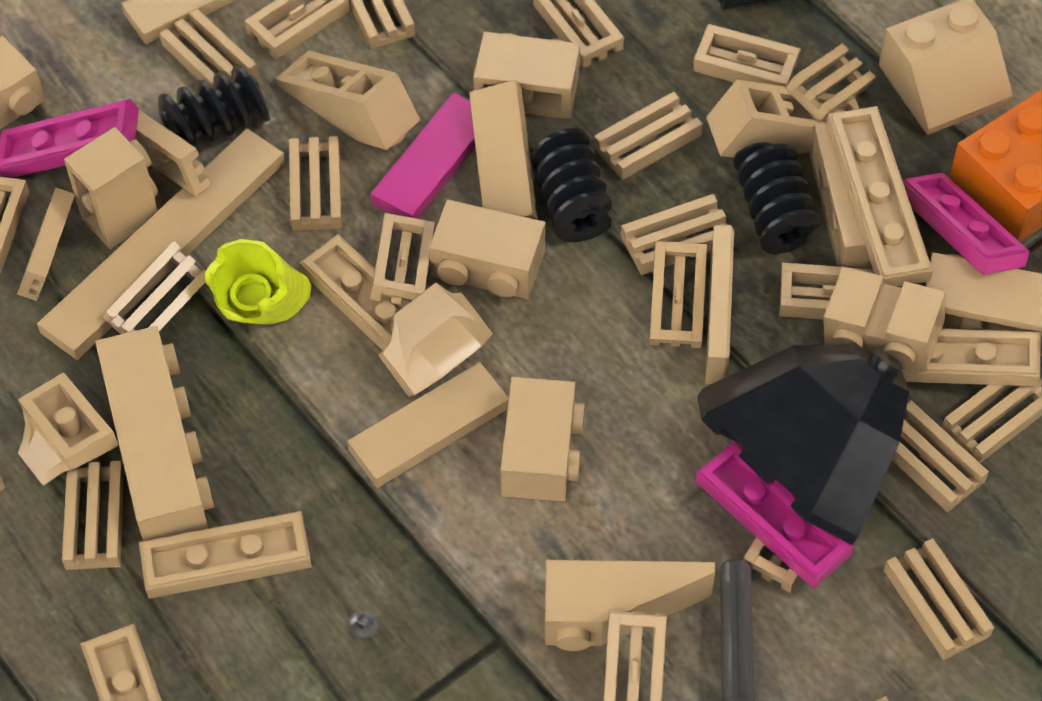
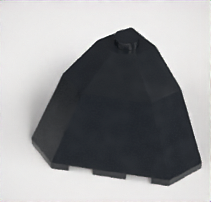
M857 344L793 345L704 387L697 396L701 421L716 435H724L741 444L744 449L739 454V457L767 484H773L777 479L794 497L790 507L806 522L853 545L859 537L900 443L909 397V389L902 373L900 362L885 351L876 349L872 353Z

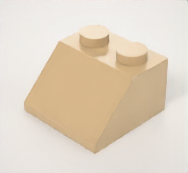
M959 0L886 28L879 67L927 135L1012 102L1013 93L997 32L974 0Z

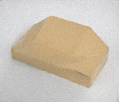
M435 282L393 315L391 341L378 356L406 395L410 397L443 378L481 348L493 333L461 292L451 293Z
M64 372L18 399L25 420L23 440L18 454L43 486L64 472L75 469L119 446L113 430Z

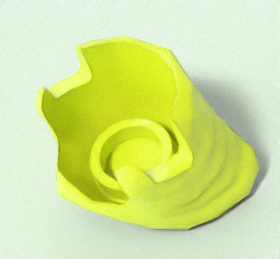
M238 239L223 244L218 248L215 260L208 266L205 272V283L211 289L218 309L228 320L265 325L286 322L296 315L310 299L312 285L308 277L291 267L263 241Z

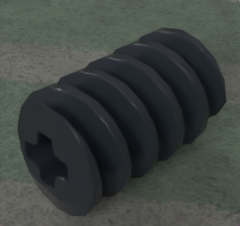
M238 65L231 70V81L223 73L214 74L213 89L205 80L200 79L196 81L195 96L187 87H179L176 92L177 104L165 93L159 95L158 110L162 125L196 149V134L202 132L208 141L213 143L215 142V126L220 125L229 136L234 134L233 119L238 118L246 128H252L251 112L256 111L265 122L270 121L265 98L255 77L251 74L249 75L242 66Z
M566 128L553 132L543 138L535 146L531 154V165L536 172V180L541 187L542 198L547 204V213L552 219L553 231L558 238L566 242H582L593 239L608 230L612 222L611 217L608 215V212L612 209V200L606 194V183L600 177L601 169L595 162V152L589 146V135L585 130L578 128Z
M763 142L746 146L738 151L733 159V163L738 171V179L743 187L745 200L749 204V212L754 220L756 234L760 237L761 249L766 253L779 255L801 246L807 236L820 225V217L818 213L813 211L814 200L813 197L807 194L809 191L808 183L802 178L803 169L801 164L796 161V149L790 144Z

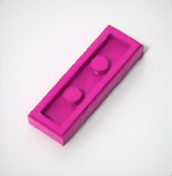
M455 93L451 94L371 192V204L390 214L419 219L476 147L471 103L469 100Z
M131 99L2 130L0 137V176L15 178L65 166L64 159L113 127H116L130 142L135 139L139 108Z
M943 172L902 180L911 208L982 275L1026 267L1030 251Z
M733 441L696 473L695 482L809 586L815 589L852 556L854 546L806 522L790 507L794 501L793 494L777 479L773 484H767L739 457L744 448Z

